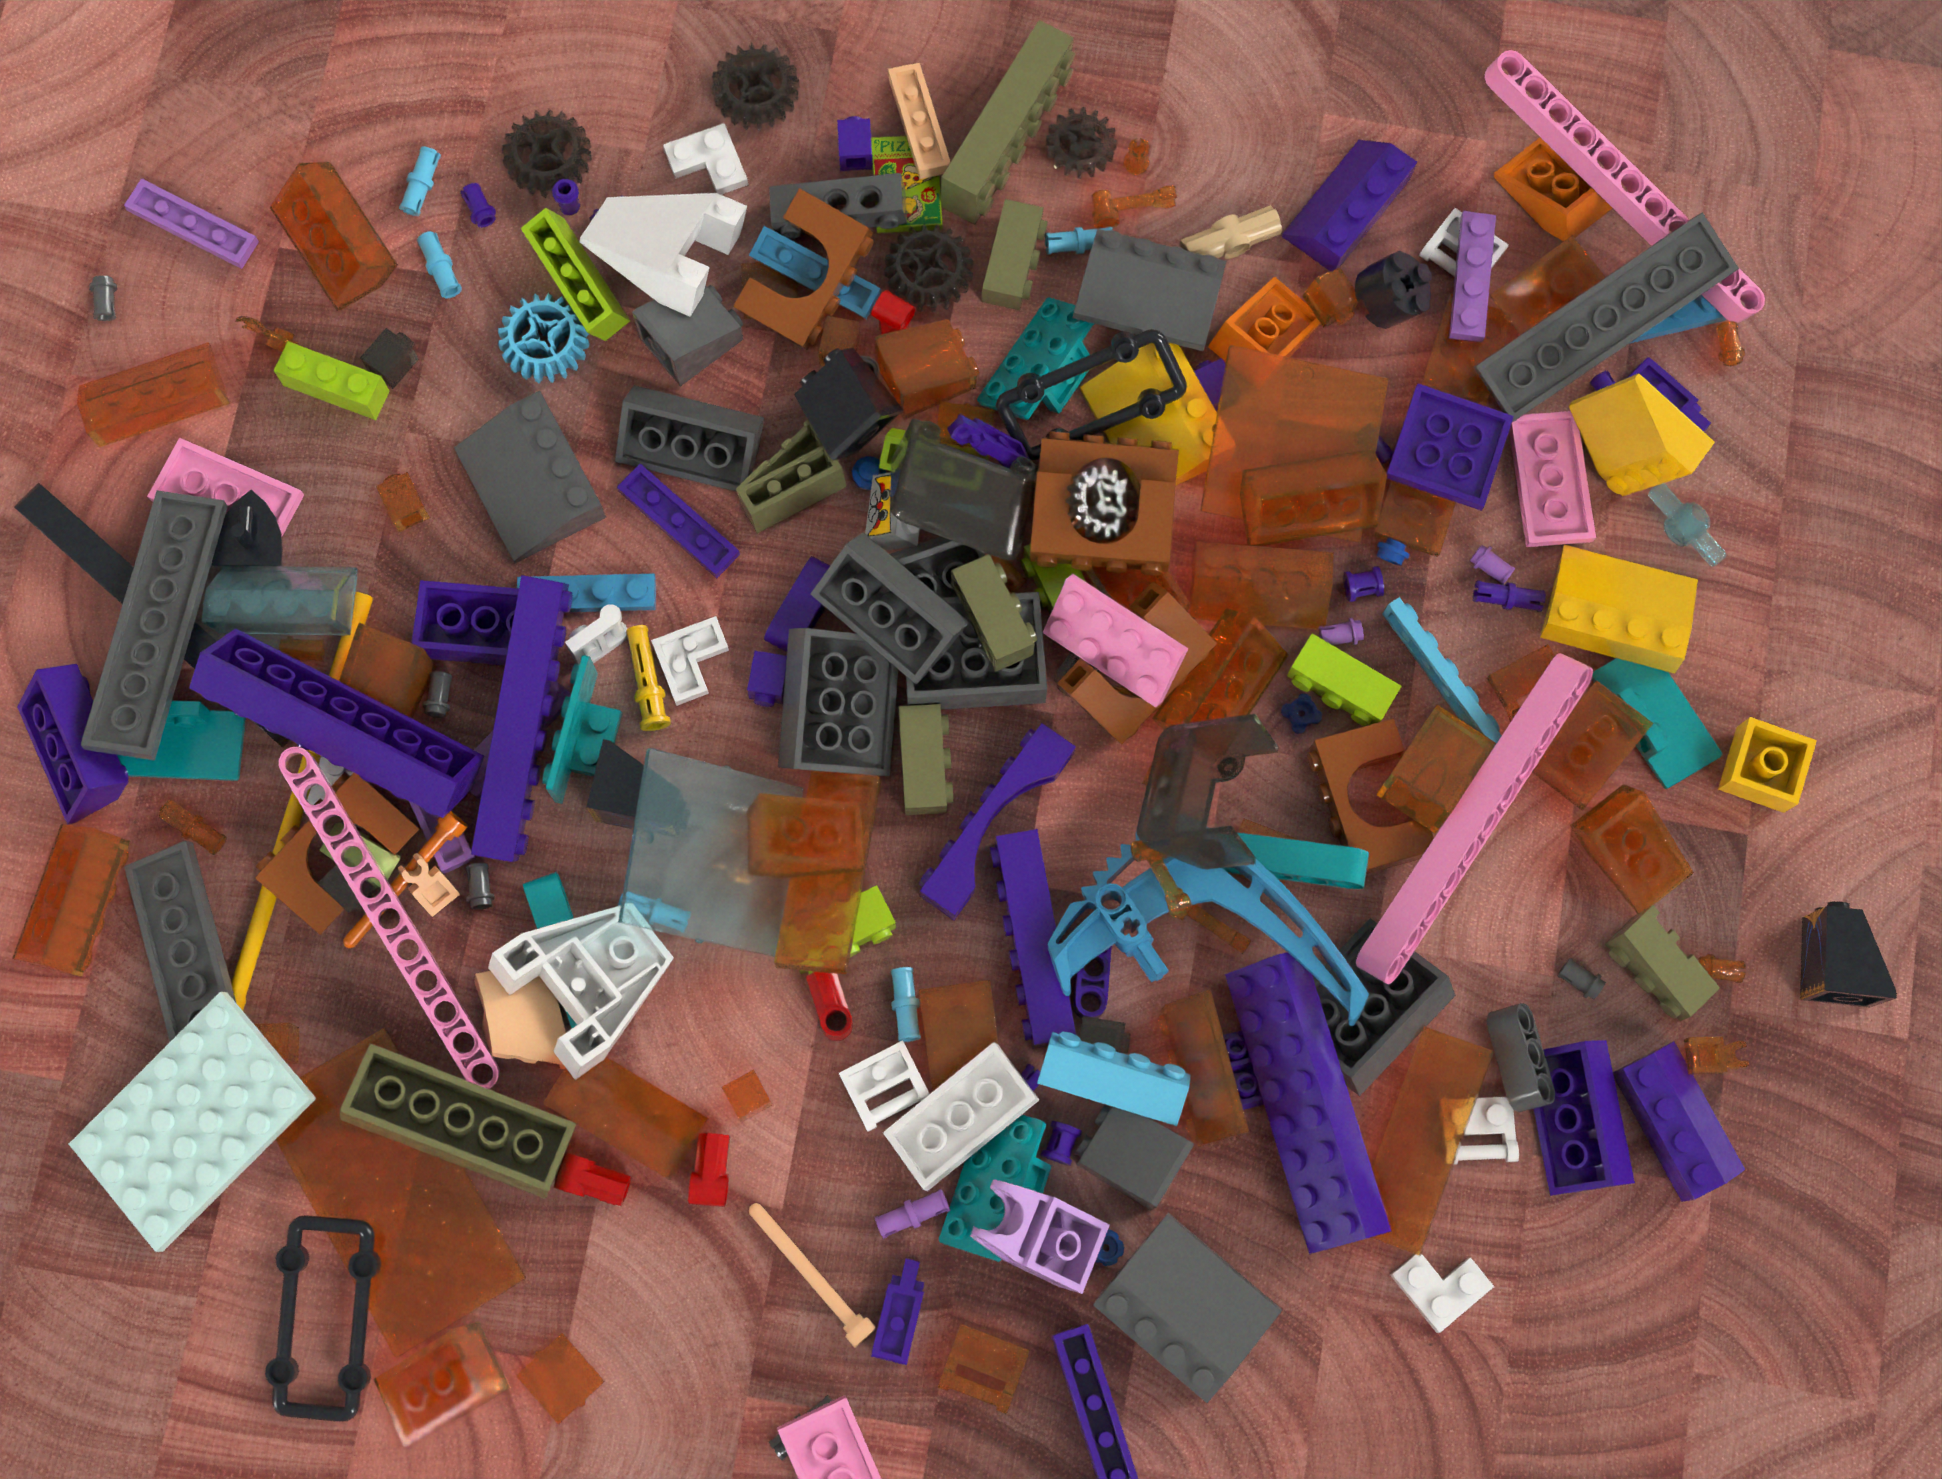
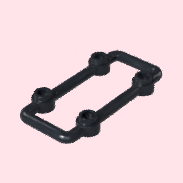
M1154 329L1143 331L1137 335H1133L1130 332H1120L1112 338L1111 346L1042 376L1036 373L1022 375L1018 379L1017 387L1002 393L998 397L996 409L1009 435L1023 444L1030 460L1040 459L1041 444L1034 447L1029 445L1009 406L1010 404L1019 400L1026 403L1038 402L1044 396L1045 389L1114 359L1123 363L1131 362L1138 355L1139 348L1153 343L1173 387L1162 392L1155 388L1146 389L1138 396L1137 403L1069 432L1062 428L1051 430L1070 433L1069 439L1083 440L1084 434L1096 435L1141 415L1150 419L1158 418L1165 411L1167 404L1183 397L1187 389L1186 379L1162 332Z
M303 1215L293 1219L289 1225L286 1246L282 1247L276 1255V1266L283 1273L276 1358L271 1360L265 1369L266 1379L273 1386L272 1406L281 1416L345 1422L353 1419L358 1413L361 1391L371 1381V1371L364 1363L371 1278L380 1272L382 1266L379 1255L374 1251V1230L366 1221ZM303 1230L360 1235L359 1252L355 1253L348 1263L349 1273L356 1279L349 1363L340 1370L338 1375L339 1386L346 1392L344 1407L287 1401L288 1385L295 1381L299 1373V1366L296 1360L291 1357L298 1277L299 1272L304 1270L309 1262V1253L301 1245Z

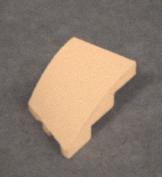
M491 971L476 973L474 982L484 1009L482 1029L491 1056L504 1059L517 1058L522 1062L536 1064L537 1061L559 1064L560 1069L566 1070V1067L553 1052L558 1038L566 1033L559 1003L540 976L509 995Z

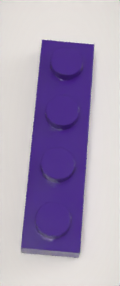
M641 463L617 486L620 494L716 579L740 555L739 550Z

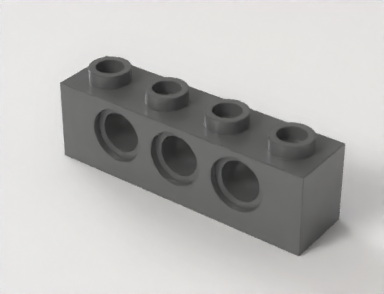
M901 173L769 186L771 224L775 232L788 239H794L802 234H806L787 223L783 218L799 188L832 207L845 205L844 209L840 212L868 228L881 227L892 229L898 225L907 224L905 186ZM869 202H878L873 208H865V205Z

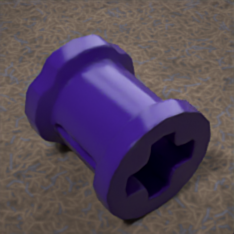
M1378 566L1372 567L1371 571L1352 574L1350 571L1344 572L1343 584L1346 598L1349 602L1355 601L1356 597L1373 594L1377 597L1384 595L1383 576Z
M1052 1121L1050 1126L1053 1130L1047 1148L1042 1150L1040 1155L1054 1162L1071 1166L1072 1160L1070 1156L1076 1138L1081 1137L1082 1131L1070 1125Z

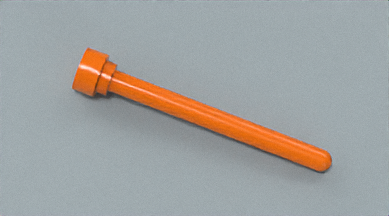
M452 811L444 818L438 817V824L435 826L437 831L418 851L417 854L421 855L426 863L430 861L447 840L452 841L454 837L459 838L468 828V825ZM414 857L405 866V869L409 872L416 870L418 867ZM399 873L390 885L398 897L410 883L405 881ZM366 913L344 937L343 944L346 948H354L372 928L373 924Z

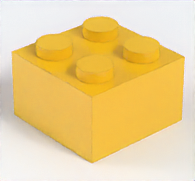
M1749 717L1736 727L1718 790L1785 813L1799 803L1817 740Z

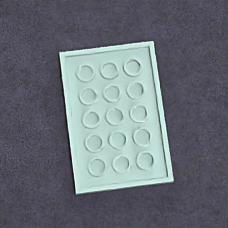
M219 992L69 1145L154 1251L162 1252L316 1097L227 992Z

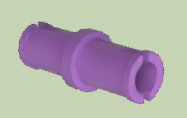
M939 1189L937 1192L912 1202L911 1199L904 1201V1206L876 1216L875 1221L884 1239L910 1226H913L914 1229L920 1227V1222L943 1212H948L950 1208L942 1189Z

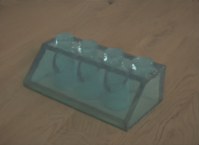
M224 566L206 588L202 622L216 632L225 634L236 628L246 634L351 635L358 569L356 567Z

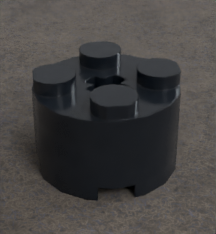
M1399 250L1368 265L1365 270L1358 273L1355 282L1357 302L1363 300L1365 308L1370 313L1365 317L1375 326L1388 329L1399 325L1430 309L1431 291L1429 282L1432 279V273L1426 264H1419L1411 255Z

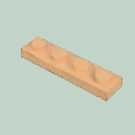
M920 63L888 69V78L919 179L944 174L951 161Z

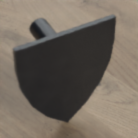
M250 490L238 499L225 514L212 559V566H282V533L277 519L267 503L253 490Z

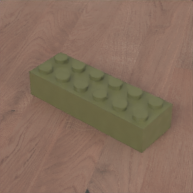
M1041 20L1037 22L942 175V208L974 225L981 215L985 217L994 202L992 196L995 191L1004 188L1010 176L1009 168L1013 163L1018 164L1026 149L1024 144L1028 137L1034 138L1042 123V120H1040L1044 111L1049 113L1052 110L1058 96L1055 93L1060 85L1065 87L1072 76L1073 69L1070 66L1075 57V52L1072 51L1074 37Z
M371 1043L339 1111L340 1120L544 1199L547 1198L577 1124Z

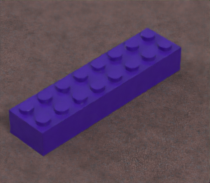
M236 628L200 653L189 686L190 689L198 692L205 699L217 702L233 710L236 715L248 718L264 726L267 731L279 734L295 742L299 747L311 750L328 759L333 765L342 766L358 774L363 780L375 783L391 791L394 796L406 799L422 807L427 813L438 815L441 818H444L472 790L485 757Z
M1288 952L1274 955L1225 974L1309 1254L1390 1232L1391 1228L1312 974Z

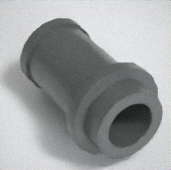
M109 276L93 277L92 283L89 284V289L93 292V318L99 321H112L116 319L114 292L117 291V284Z
M438 671L430 673L427 701H423L422 704L426 715L443 718L446 716V712L450 711V705L447 702L452 675Z
M475 863L466 866L469 896L466 897V902L470 903V908L473 910L492 907V901L495 899L494 894L490 893L489 866L487 863Z
M1571 958L1566 961L1557 977L1564 979L1582 991L1584 998L1589 996L1593 1000L1598 996L1606 983L1600 979L1602 975L1597 974L1595 976Z

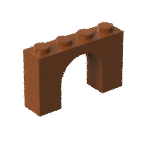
M799 188L783 218L790 225L820 241L825 247L829 268L823 284L808 296L789 298L778 294L749 277L733 307L808 350L811 344L815 346L824 332V328L821 327L827 315L832 316L837 310L841 301L838 298L843 286L849 287L857 273V269L854 266L860 256L864 258L867 256L874 240L871 239L873 232L870 228Z
M1050 431L1049 437H1042L1039 472L1072 474L1071 492L1074 478L1079 470L1087 463L1100 458L1116 459L1130 467L1138 479L1139 491L1141 480L1176 482L1179 450L1172 448V442L1152 440L1151 446H1139L1138 439L1118 437L1117 443L1104 442V436L1084 434L1083 440L1069 439L1070 433Z
M1037 472L1030 561L1037 562L1038 566L1048 568L1056 567L1057 564H1071V567L1077 570H1090L1092 566L1106 567L1107 571L1113 573H1124L1127 569L1141 570V573L1144 575L1157 576L1161 575L1162 572H1168L1176 482L1141 480L1138 517L1134 528L1126 537L1119 541L1100 544L1082 537L1071 523L1069 505L1072 474Z
M1152 582L1129 608L1137 616L1188 648L1164 698L1165 700L1175 688L1185 681L1186 676L1198 663L1208 657L1210 651L1217 643L1168 591ZM1082 658L1057 683L1121 745L1128 738L1135 735L1139 726L1151 713L1157 711L1162 705L1161 703L1159 706L1154 707L1124 686L1111 685Z
M1394 718L1314 740L1309 748L1310 752H1307V759L1312 772L1317 771L1321 783L1318 785L1320 800L1323 805L1328 804L1331 814V817L1328 818L1330 831L1334 838H1339L1341 846L1359 848L1369 852L1366 874L1421 859L1434 839L1427 817L1395 826L1378 827L1368 824L1359 818L1353 811L1348 799L1349 780L1355 772L1366 767L1398 759L1405 751Z
M344 772L331 786L353 824L367 830L394 855L419 830V827L369 782L360 778L358 774L353 773L349 776ZM320 798L314 805L320 804L323 800ZM339 816L330 817L325 827L330 824L343 822V820ZM309 819L301 829L295 824L281 839L285 846L276 855L270 851L255 866L260 870L255 879L321 935L346 908V905L319 883L310 870L308 850L312 839L318 832Z

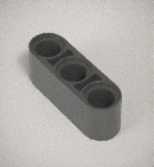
M1519 1003L1490 1012L1487 1016V1027L1511 1107L1516 1112H1523L1552 1104L1555 1099L1554 1086L1535 1019L1530 1008L1524 1003Z

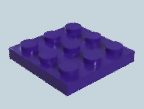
M1417 383L1385 478L1482 511L1514 416Z

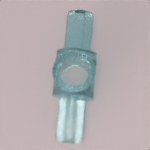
M1665 483L1656 485L1649 491V498L1667 517L1664 521V530L1671 541L1681 547H1688L1691 544L1711 567L1718 565L1726 558V552L1707 532L1711 521L1706 511L1700 505L1694 502H1686L1683 505Z

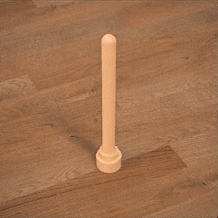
M758 1203L752 1204L749 1207L751 1217L844 1323L845 1327L843 1329L847 1333L845 1337L856 1348L877 1327L868 1317L863 1318L860 1313L856 1316L767 1211Z

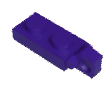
M1647 357L1628 376L1631 377L1639 373L1703 432L1710 426L1711 422L1699 413L1702 410L1697 404L1699 399L1650 357Z
M959 414L958 418L947 427L950 436L960 445L970 443L979 454L994 457L1007 469L1014 468L1025 474L1032 466L1031 460L1020 441L976 417L972 421Z
M906 1258L902 1276L892 1275L891 1283H888L871 1357L907 1365L924 1294V1282L916 1280L920 1262L917 1260Z

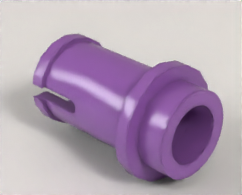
M1481 545L1470 559V562L1475 564L1473 568L1477 569L1479 567L1503 585L1513 573L1515 567L1510 566L1491 551V546L1486 548Z
M1349 618L1348 622L1319 626V637L1331 645L1349 642L1357 645L1358 641L1364 640L1360 620L1354 621L1353 618Z

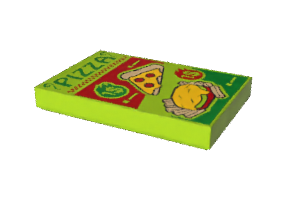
M906 136L871 138L873 176L901 173L906 195L907 224H901L892 229L877 227V233L942 230L939 175L919 179Z

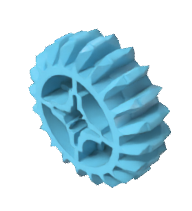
M535 293L533 296L534 302L527 303V300L521 298L520 303L522 307L518 309L517 307L510 306L509 310L512 317L503 316L502 323L505 327L498 328V334L501 338L498 346L503 351L502 357L505 363H511L510 368L514 373L521 371L522 378L525 380L534 374V379L539 384L543 376H547L549 382L553 383L555 381L554 375L558 373L566 379L568 376L566 369L569 367L577 371L578 364L576 360H585L586 355L583 349L589 348V340L585 338L589 336V333H587L571 306L567 305L566 300L562 296L555 302L553 296L549 293L543 301H540L539 296ZM549 318V319H555V320H553V321H543V320H541V319ZM530 324L529 332L522 336L523 340L518 342L520 334ZM538 330L541 331L543 336H547L550 347L547 346L545 341H541ZM570 335L566 346L558 353L557 347L566 340V336ZM537 355H543V356H545V357H547V358L539 359V358H532V357L537 356Z

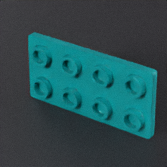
M1050 297L1046 298L977 397L979 404L997 410L996 402L998 397L1002 393L1017 387L1018 379L1022 375L1036 373L1042 376L1090 355L1082 341L1094 323L1073 318L1076 305ZM1088 371L1045 389L1041 400L1048 410L1060 414ZM1019 400L1009 406L1015 417L1028 420L1041 400L1035 403H1026Z
M582 655L580 664L575 663L573 666L570 683L574 684L571 697L566 696L561 710V717H565L562 730H556L552 742V750L556 752L552 764L548 763L543 774V784H546V790L554 802L560 804L563 803L571 772L594 777L603 739L610 740L615 744L623 714L621 710L590 703L598 672L590 656Z
M1618 658L1593 672L1592 681L1664 789L1672 787L1722 757V751L1669 672Z
M172 701L155 760L122 755L117 756L120 763L126 767L128 777L238 781L240 778L246 718L236 715L233 711L209 710L201 702Z
M1021 1115L965 1160L949 1207L950 1211L947 1213L939 1236L940 1243L997 1262L1001 1261L1000 1257L975 1241L970 1235L974 1227L993 1230L1001 1224L1004 1218V1203L990 1188L993 1179L1043 1194L1052 1165L1036 1158L1046 1127L1044 1121Z

